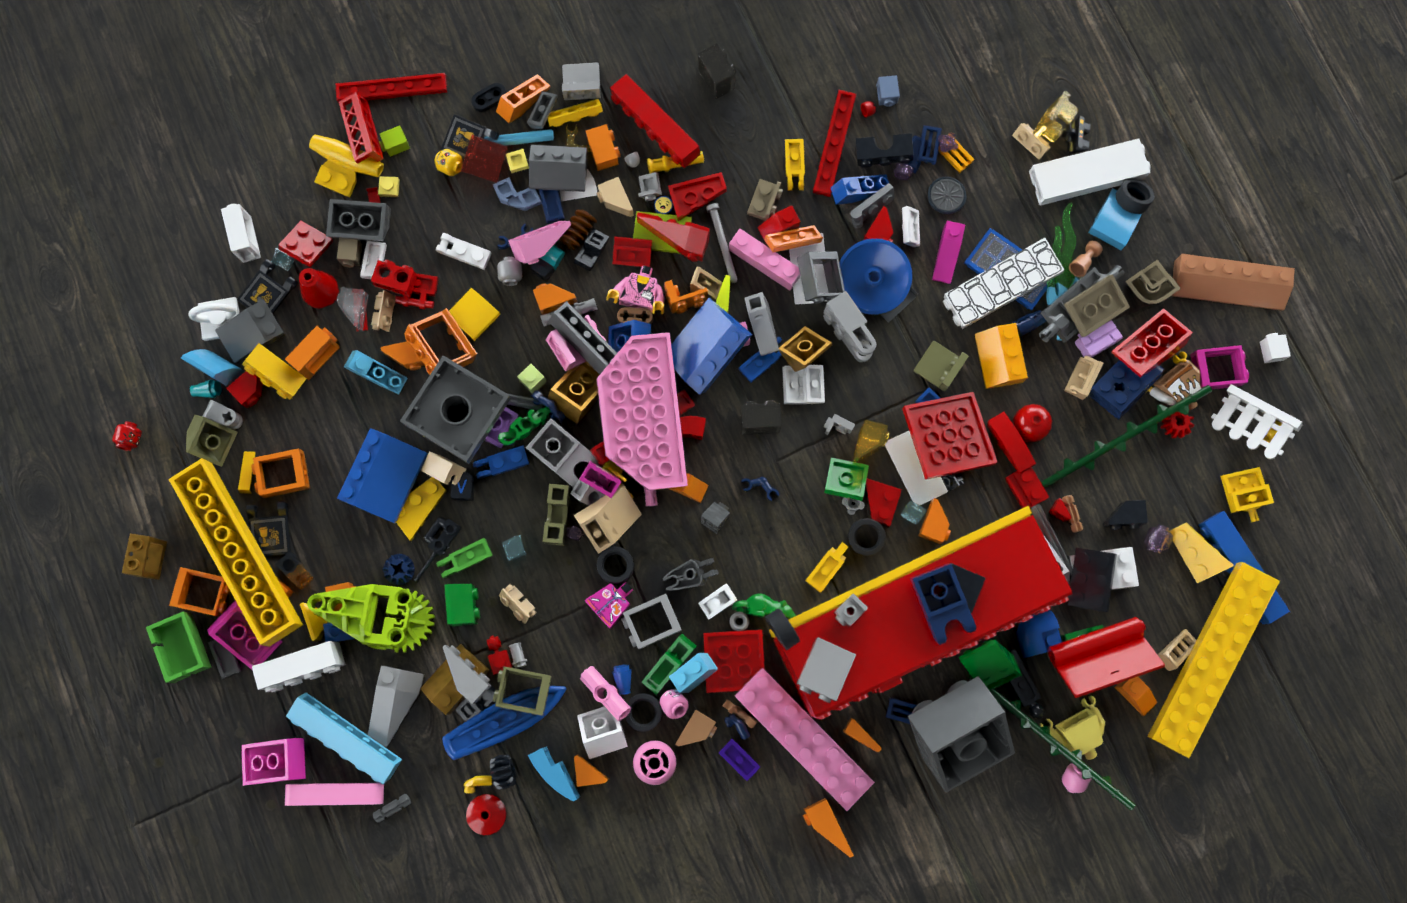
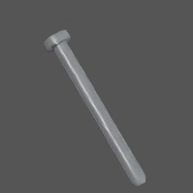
M718 203L710 204L706 207L707 213L711 214L727 272L730 275V282L736 283V272L718 215L720 208Z

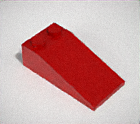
M1163 308L1113 349L1111 353L1141 378L1180 351L1188 343L1193 332Z

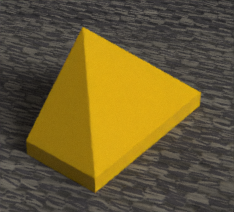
M303 602L300 604L311 639L318 642L324 635L323 624L328 622L322 617L315 615L308 608L307 603Z

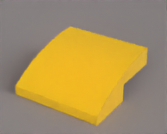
M472 288L449 310L460 329L474 341L500 315L488 301Z

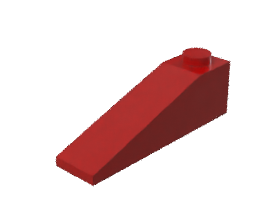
M637 213V223L686 256L687 259L694 262L703 261L709 243L710 228L691 222H686L685 225L677 223L675 219L663 221L659 216Z

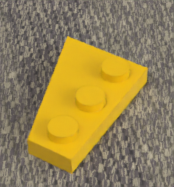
M433 477L409 493L396 521L410 541L413 540L419 528L425 523L426 518L447 492L439 480Z
M1187 522L1168 531L1197 583L1234 566L1216 548H1213L1204 540L1205 538Z

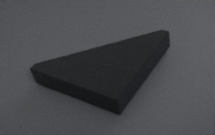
M952 564L969 610L972 613L986 578Z

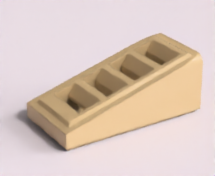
M1184 629L1158 654L1168 671L1177 669L1189 656L1196 642V639L1187 629ZM1182 639H1184L1190 646L1188 647V646L1182 641Z

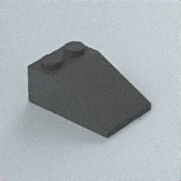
M264 299L248 307L215 330L234 363L248 357L258 343L266 347L286 336Z

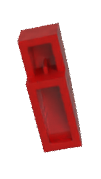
M1005 412L988 421L987 428L998 441L997 445L1019 474L1036 465L1027 445Z

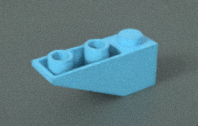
M358 350L352 351L344 366L349 371L398 395L408 379Z

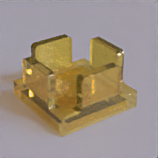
M1064 91L1047 109L1032 132L1037 137L1043 135L1052 142H1055L1063 133L1061 130L1062 125L1055 121L1056 117L1070 124L1078 112V108L1068 101L1071 96L1068 92Z

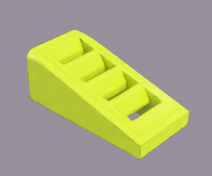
M730 275L725 276L716 299V303L727 313L729 308Z

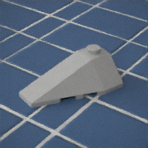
M381 666L375 690L368 736L385 748L388 747L404 717L408 714L412 704L419 696L424 674Z

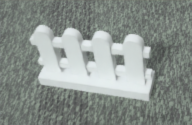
M1231 384L1227 389V393L1230 396L1222 399L1224 405L1217 415L1213 413L1211 416L1214 419L1212 422L1213 429L1220 431L1225 426L1231 428L1229 435L1233 440H1239L1244 435L1249 438L1247 446L1251 450L1257 449L1259 445L1266 447L1264 454L1267 459H1274L1278 454L1282 456L1284 453L1281 450L1288 438H1294L1293 430L1299 432L1303 426L1302 421ZM1240 402H1243V403L1247 404V406H1246V407H1243V406H1241V405H1239V404H1240ZM1237 409L1242 413L1235 424L1229 422V419ZM1260 411L1264 413V416L1262 417L1258 415L1257 412ZM1254 418L1259 423L1251 434L1246 429ZM1277 420V421L1281 422L1282 425L1279 426V425L1275 424V421ZM1272 428L1277 433L1271 442L1268 443L1263 439Z

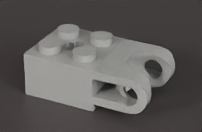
M847 291L827 302L823 317L828 325L831 324L835 329L834 334L839 340L842 339L854 358L859 362H866L871 358L877 344L866 327L867 320Z
M551 418L526 447V449L573 488L579 480L575 475V468L578 464L592 461L599 465L595 457L585 446ZM552 442L559 443L557 450H550Z

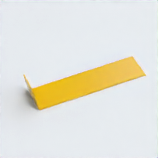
M244 451L238 486L240 493L252 494L250 491L251 465L254 464L253 458H255L256 452Z

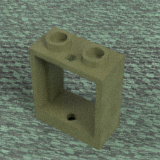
M504 666L503 671L500 670L497 682H500L499 690L494 692L493 702H496V707L544 716L552 676ZM509 673L542 680L536 709L503 703Z

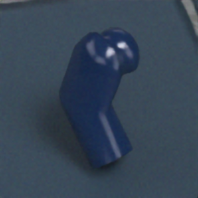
M729 714L728 717L724 718L727 727L735 725L742 740L750 737L744 721L735 714Z

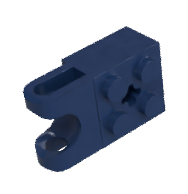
M1119 360L1091 388L1089 396L1120 420L1162 376L1164 368L1159 365L1140 378Z
M945 564L910 578L932 635L938 645L944 644L947 641L945 626L950 620H958L966 632L972 633L976 631L977 627L952 564ZM936 585L938 587H942L943 591L940 592V596H938V594H934V587Z

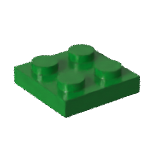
M831 458L824 493L862 501L869 465Z

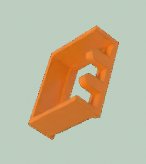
M447 308L414 324H409L404 333L406 341L415 349L416 356L425 364L428 374L432 373L439 359L420 331L441 321H444L447 325L448 334H453L457 340L458 349L465 352V355L452 360L453 362L464 367L473 363L477 355Z

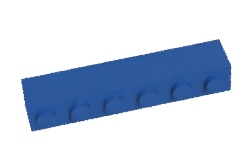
M1225 511L1216 513L1198 524L1202 536L1208 539L1211 546L1216 548L1234 566L1236 563L1244 562L1265 573ZM1234 566L1225 571L1231 574ZM1276 590L1259 621L1262 624H1270L1290 612Z

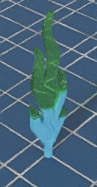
M1069 203L1063 212L1062 222L1065 244L1062 253L1060 252L1062 231L1060 226L1055 227L1056 236L1052 250L1064 271L1047 282L1046 300L1048 306L1081 278L1074 276L1069 270V264L1072 262V255L1076 245V237L1070 221L1072 203Z

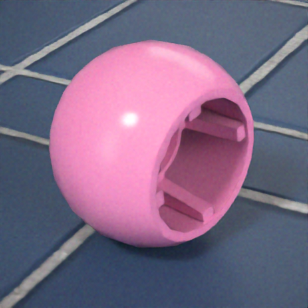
M649 741L637 749L633 758V768L641 781L650 785H660L673 776L676 769V756L671 747L666 743ZM653 748L660 749L658 754H651L649 756L644 754L647 750ZM663 752H664V753L667 755V757H668V761H669V766H668V767L663 766L664 761H663V758L661 757V754H662ZM653 757L658 758L660 761V766L657 769H652L649 766V760ZM641 758L646 760L645 766L648 770L647 774L642 769ZM660 770L665 771L661 776H650L651 773H656Z

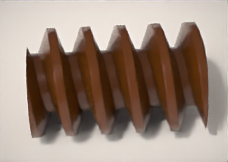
M585 210L575 211L576 216H571L570 218L572 221L570 222L571 226L559 238L563 245L575 251L574 245L580 246L577 241L578 239L585 240L581 234H589L586 227L593 228L590 222L597 223V220Z

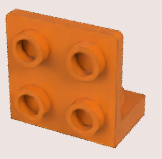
M672 280L664 282L665 295L672 314L676 312L677 314L684 313L688 310L687 308L693 306L695 308L701 307L708 299L707 288L680 296L678 286L673 285Z

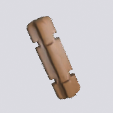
M1072 495L1064 496L1062 501L1072 517L1069 520V523L1072 524L1070 525L1073 533L1083 530V526L1079 522L1080 517L1077 507L1073 504L1075 502Z

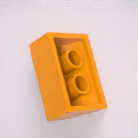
M1016 323L996 326L975 334L986 389L1023 383L1028 378Z

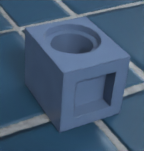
M897 75L879 77L876 84L879 105L889 107L897 104L900 97Z

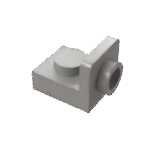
M834 414L833 418L828 417L824 428H826L825 434H829L832 426H835L836 430L842 434H850L855 424Z

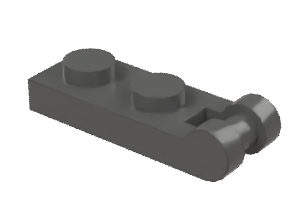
M890 183L851 211L854 228H861L866 219L875 215L883 206L893 201L895 198L894 187Z

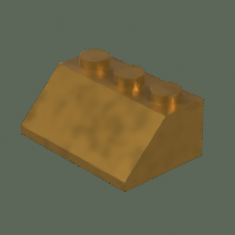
M460 644L457 647L461 652L459 656L464 661L466 658L475 665L474 670L478 674L482 672L486 675L489 669ZM447 659L420 688L427 698L445 715H450L465 698L457 691Z

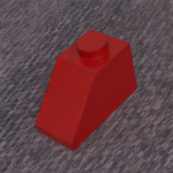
M789 206L772 215L758 227V230L764 240L765 236L769 234L798 229L801 221L793 206Z
M885 206L881 209L863 240L884 239L893 242V239H891L893 229L888 210Z
M245 371L226 389L241 405L248 408L255 405L259 400L258 398L262 396L261 378Z

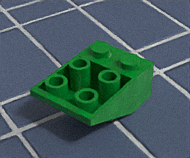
M987 640L982 643V646L966 650L964 655L959 657L961 663L973 679L979 676L989 691L1022 676L1013 654L996 640Z

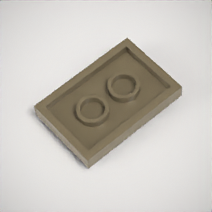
M1113 274L1106 276L1064 304L1081 337H1086L1130 308Z

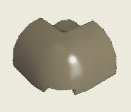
M1158 260L1126 281L1134 294L1142 302L1148 304H1158L1181 289Z

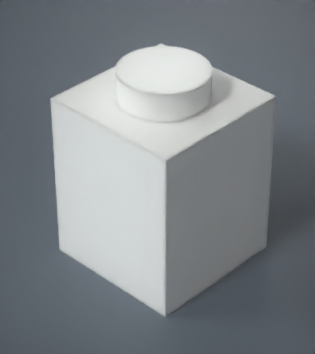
M1268 334L1265 339L1260 341L1264 363L1283 361L1290 357L1286 334Z

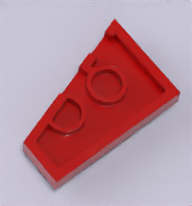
M722 172L668 186L677 220L683 219L727 192Z

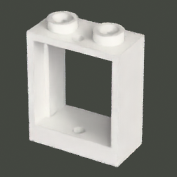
M230 204L226 208L221 209L231 252L243 263L261 258L251 216L240 204Z

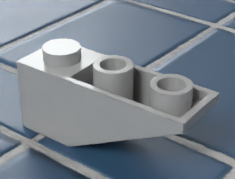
M763 292L745 297L749 319L760 355L763 356L779 351L769 303Z
M444 645L443 650L457 691L471 704H476L491 687L488 683L490 679L482 672L478 674L474 670L475 665L467 658L464 661L459 656L461 652L453 645L450 647Z

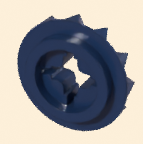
M403 554L391 555L385 561L383 568L384 577L395 585H403L409 582L415 571L413 561ZM400 564H402L401 569L405 572V574L400 572L395 574L396 570L394 569V567H392V565L399 566Z

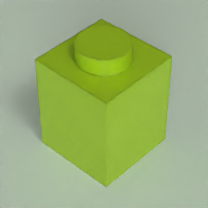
M400 125L380 133L382 140L379 141L383 152L387 151L390 157L410 149Z

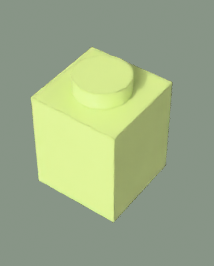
M532 364L517 376L519 381L532 394L547 382L545 377Z

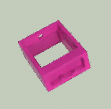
M1242 345L1196 350L1190 354L1191 362L1200 370L1201 388L1207 385L1212 389L1229 388L1231 384L1239 387L1248 383L1249 372L1245 367L1246 355L1242 350ZM1231 355L1235 380L1210 383L1206 357Z

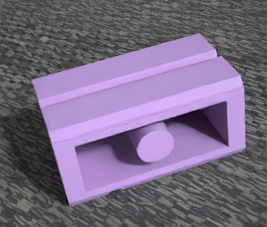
M1110 320L1086 337H1081L1078 334L1079 338L1075 341V344L1084 357L1089 356L1092 358L1123 339V336L1116 329L1113 321Z

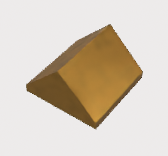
M804 326L779 347V352L792 369L797 372L810 365L832 346V342Z

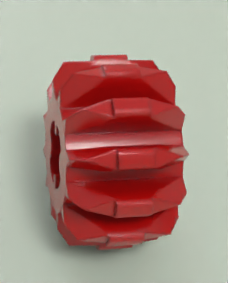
M1176 412L1162 420L1165 424L1161 425V428L1167 429L1165 435L1171 433V437L1174 439L1177 436L1183 438L1185 434L1191 433L1190 428H1193L1195 424L1190 421L1194 417Z

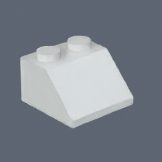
M605 706L577 715L583 744L589 759L628 747L621 721H617Z

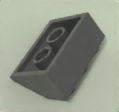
M531 145L529 189L585 192L588 165L587 148Z
M330 199L326 236L384 241L390 226L391 208L386 203Z

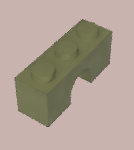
M549 484L547 499L548 515L543 534L544 544L564 546L571 490L569 485Z

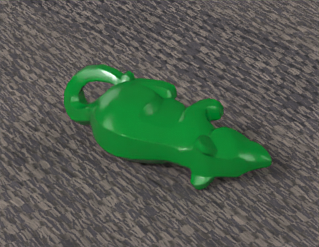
M545 407L538 409L536 412L531 409L526 417H518L510 425L509 432L500 433L498 441L503 445H511L515 441L528 437L540 424L545 425L546 419L551 412L550 409Z
M762 593L754 594L747 600L737 601L732 605V610L760 618L764 617V615H769L778 608L788 619L796 616L785 600L781 602L774 601Z

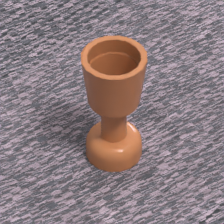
M1089 241L1085 247L1086 253L1080 254L1069 264V270L1074 276H1085L1092 263L1091 258L1098 257L1102 253L1103 248L1097 241Z

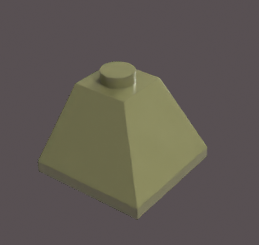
M194 415L187 430L186 452L222 467L238 432L205 417Z

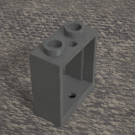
M837 251L807 252L797 257L805 301H813L814 304L825 301L829 302L845 292ZM813 264H823L828 293H819Z

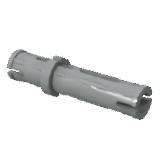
M594 298L581 303L575 302L574 305H571L581 316L587 312L598 310ZM555 311L540 315L544 327L550 325L548 321Z

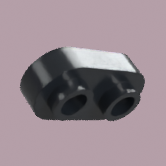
M493 83L475 93L471 99L473 108L478 112H485L499 103L500 97L506 93L505 87L500 83Z

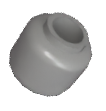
M505 257L497 265L499 281L503 282V285L506 286L517 285L522 279V264L515 260L514 257Z

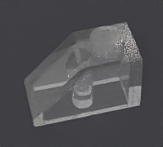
M341 287V292L337 296L338 306L353 326L359 331H363L369 295L362 289Z

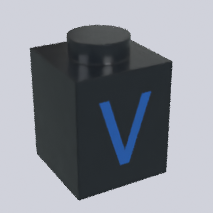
M463 472L459 482L456 485L452 484L451 498L453 500H474L475 478L469 475V472Z

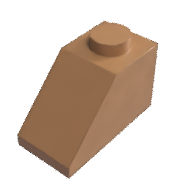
M695 710L675 745L679 747L706 740L708 736L712 738L717 729L714 726L716 722Z

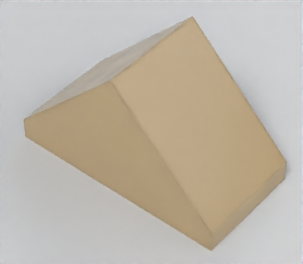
M696 267L690 283V292L707 288L708 298L716 300L723 282L702 268Z

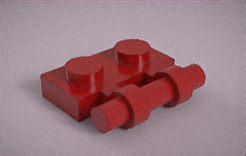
M417 274L412 293L421 294L420 299L405 295L403 297L396 296L395 303L402 304L405 307L411 305L418 306L419 309H433L434 301H428L427 297H435L439 278L437 276ZM402 277L400 279V282H406L408 277Z

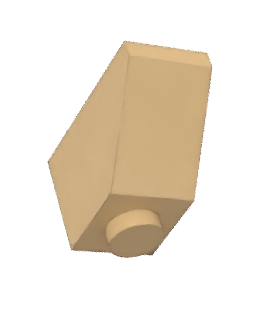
M619 177L598 185L599 192L596 194L600 203L604 202L606 208L629 217L634 216L633 208Z

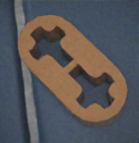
M624 307L617 313L620 323L627 322L621 317L625 313L632 316L628 317L627 321L637 320L643 322L642 318L637 317H643L644 314H647L649 318L646 319L645 323H653L652 312L646 308Z

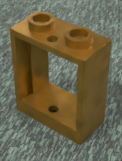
M130 534L122 573L159 580L167 541L150 536Z

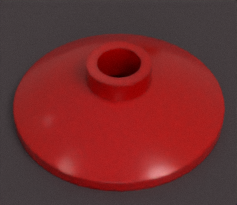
M491 794L477 796L470 802L467 808V823L474 832L480 835L496 833L502 828L506 820L504 803L498 797ZM484 811L488 812L489 817L487 819H484L482 817V813Z

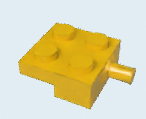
M1260 467L1220 476L1231 513L1239 511L1248 512L1251 522L1260 521L1256 509L1274 503L1269 484L1265 485Z

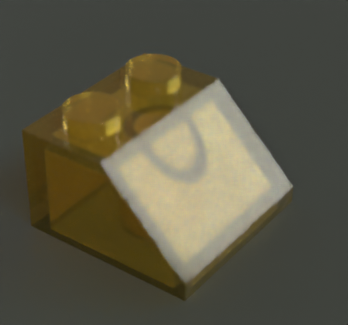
M869 420L863 422L852 462L858 463L879 451L882 446H885L890 434L887 431L888 425Z

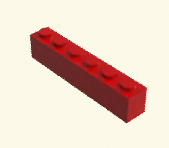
M627 74L610 87L613 102L616 105L620 104L628 117L632 116L635 119L636 125L640 129L644 128L647 131L648 137L652 141L656 140L659 143L660 149L664 153L668 152L676 165L680 164L685 168L701 155L699 145Z

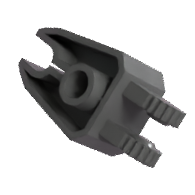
M710 558L702 562L689 560L664 576L663 581L672 578L678 580L676 584L667 587L666 590H683L705 585L706 578L718 574L717 570H710L707 573H704L703 570L704 566L714 563V559Z

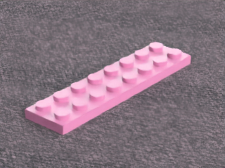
M763 668L735 695L741 704L846 811L875 783Z

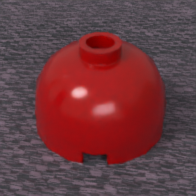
M1030 404L1023 406L1016 412L1013 417V425L1025 442H1039L1049 434L1052 428V417L1043 406Z

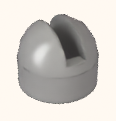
M633 152L624 157L626 164L632 168L637 167L640 163L638 152Z

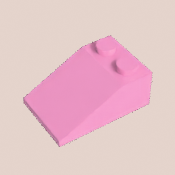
M557 221L508 240L515 260L523 262V264L528 263V265L538 262V258L544 256L571 226L570 221Z

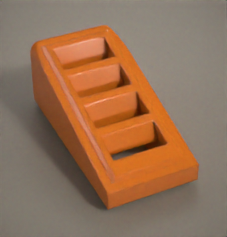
M849 719L843 733L875 752H880L882 749L880 745L855 719Z

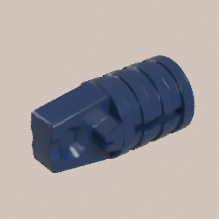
M1041 310L1027 314L1012 322L1017 324L1019 337L1035 330L1046 322L1041 314Z

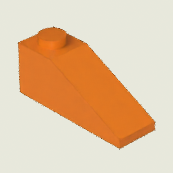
M537 74L502 95L496 112L508 123H511L521 117L538 100L542 91L547 92L550 89V85Z
M824 798L804 808L806 814L803 815L807 826L812 825L818 833L850 858L854 856L827 799Z

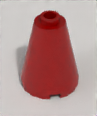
M311 268L301 271L299 283L303 300L311 307L318 309L332 305L339 294L336 279L329 273Z

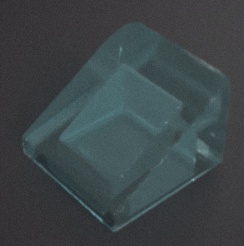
M277 245L271 262L285 270H289L295 259L280 251Z
M909 501L903 509L901 516L914 524H918L926 513V509L913 501Z
M520 535L502 542L508 561L526 555Z

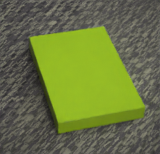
M636 211L633 238L652 240L651 251L681 254L637 223V213L659 216L663 221L675 219L677 223L685 225L686 222H692V217L686 216L678 221L676 215Z

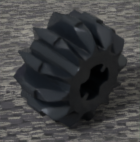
M502 754L492 758L489 767L496 788L504 790L514 786L517 777L511 757L508 754Z

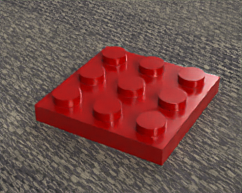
M762 630L703 633L704 653L709 654L718 668L716 672L706 679L707 693L740 691L761 668L765 670Z

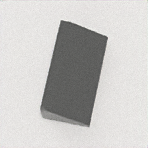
M544 91L541 92L527 121V124L532 129L544 127L558 95Z

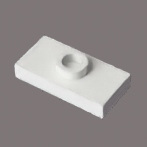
M909 206L903 207V243L912 247L920 246L919 210Z
M367 240L360 274L361 278L371 279L377 261L384 262L386 243Z

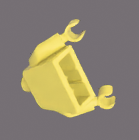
M1089 696L1091 705L1083 698L1081 704L1086 709L1055 725V730L1053 722L1050 719H1046L1050 724V735L1071 752L1080 749L1082 755H1085L1087 760L1096 758L1095 748L1102 745V736L1105 728V720L1099 709L1094 706L1096 699L1093 696Z

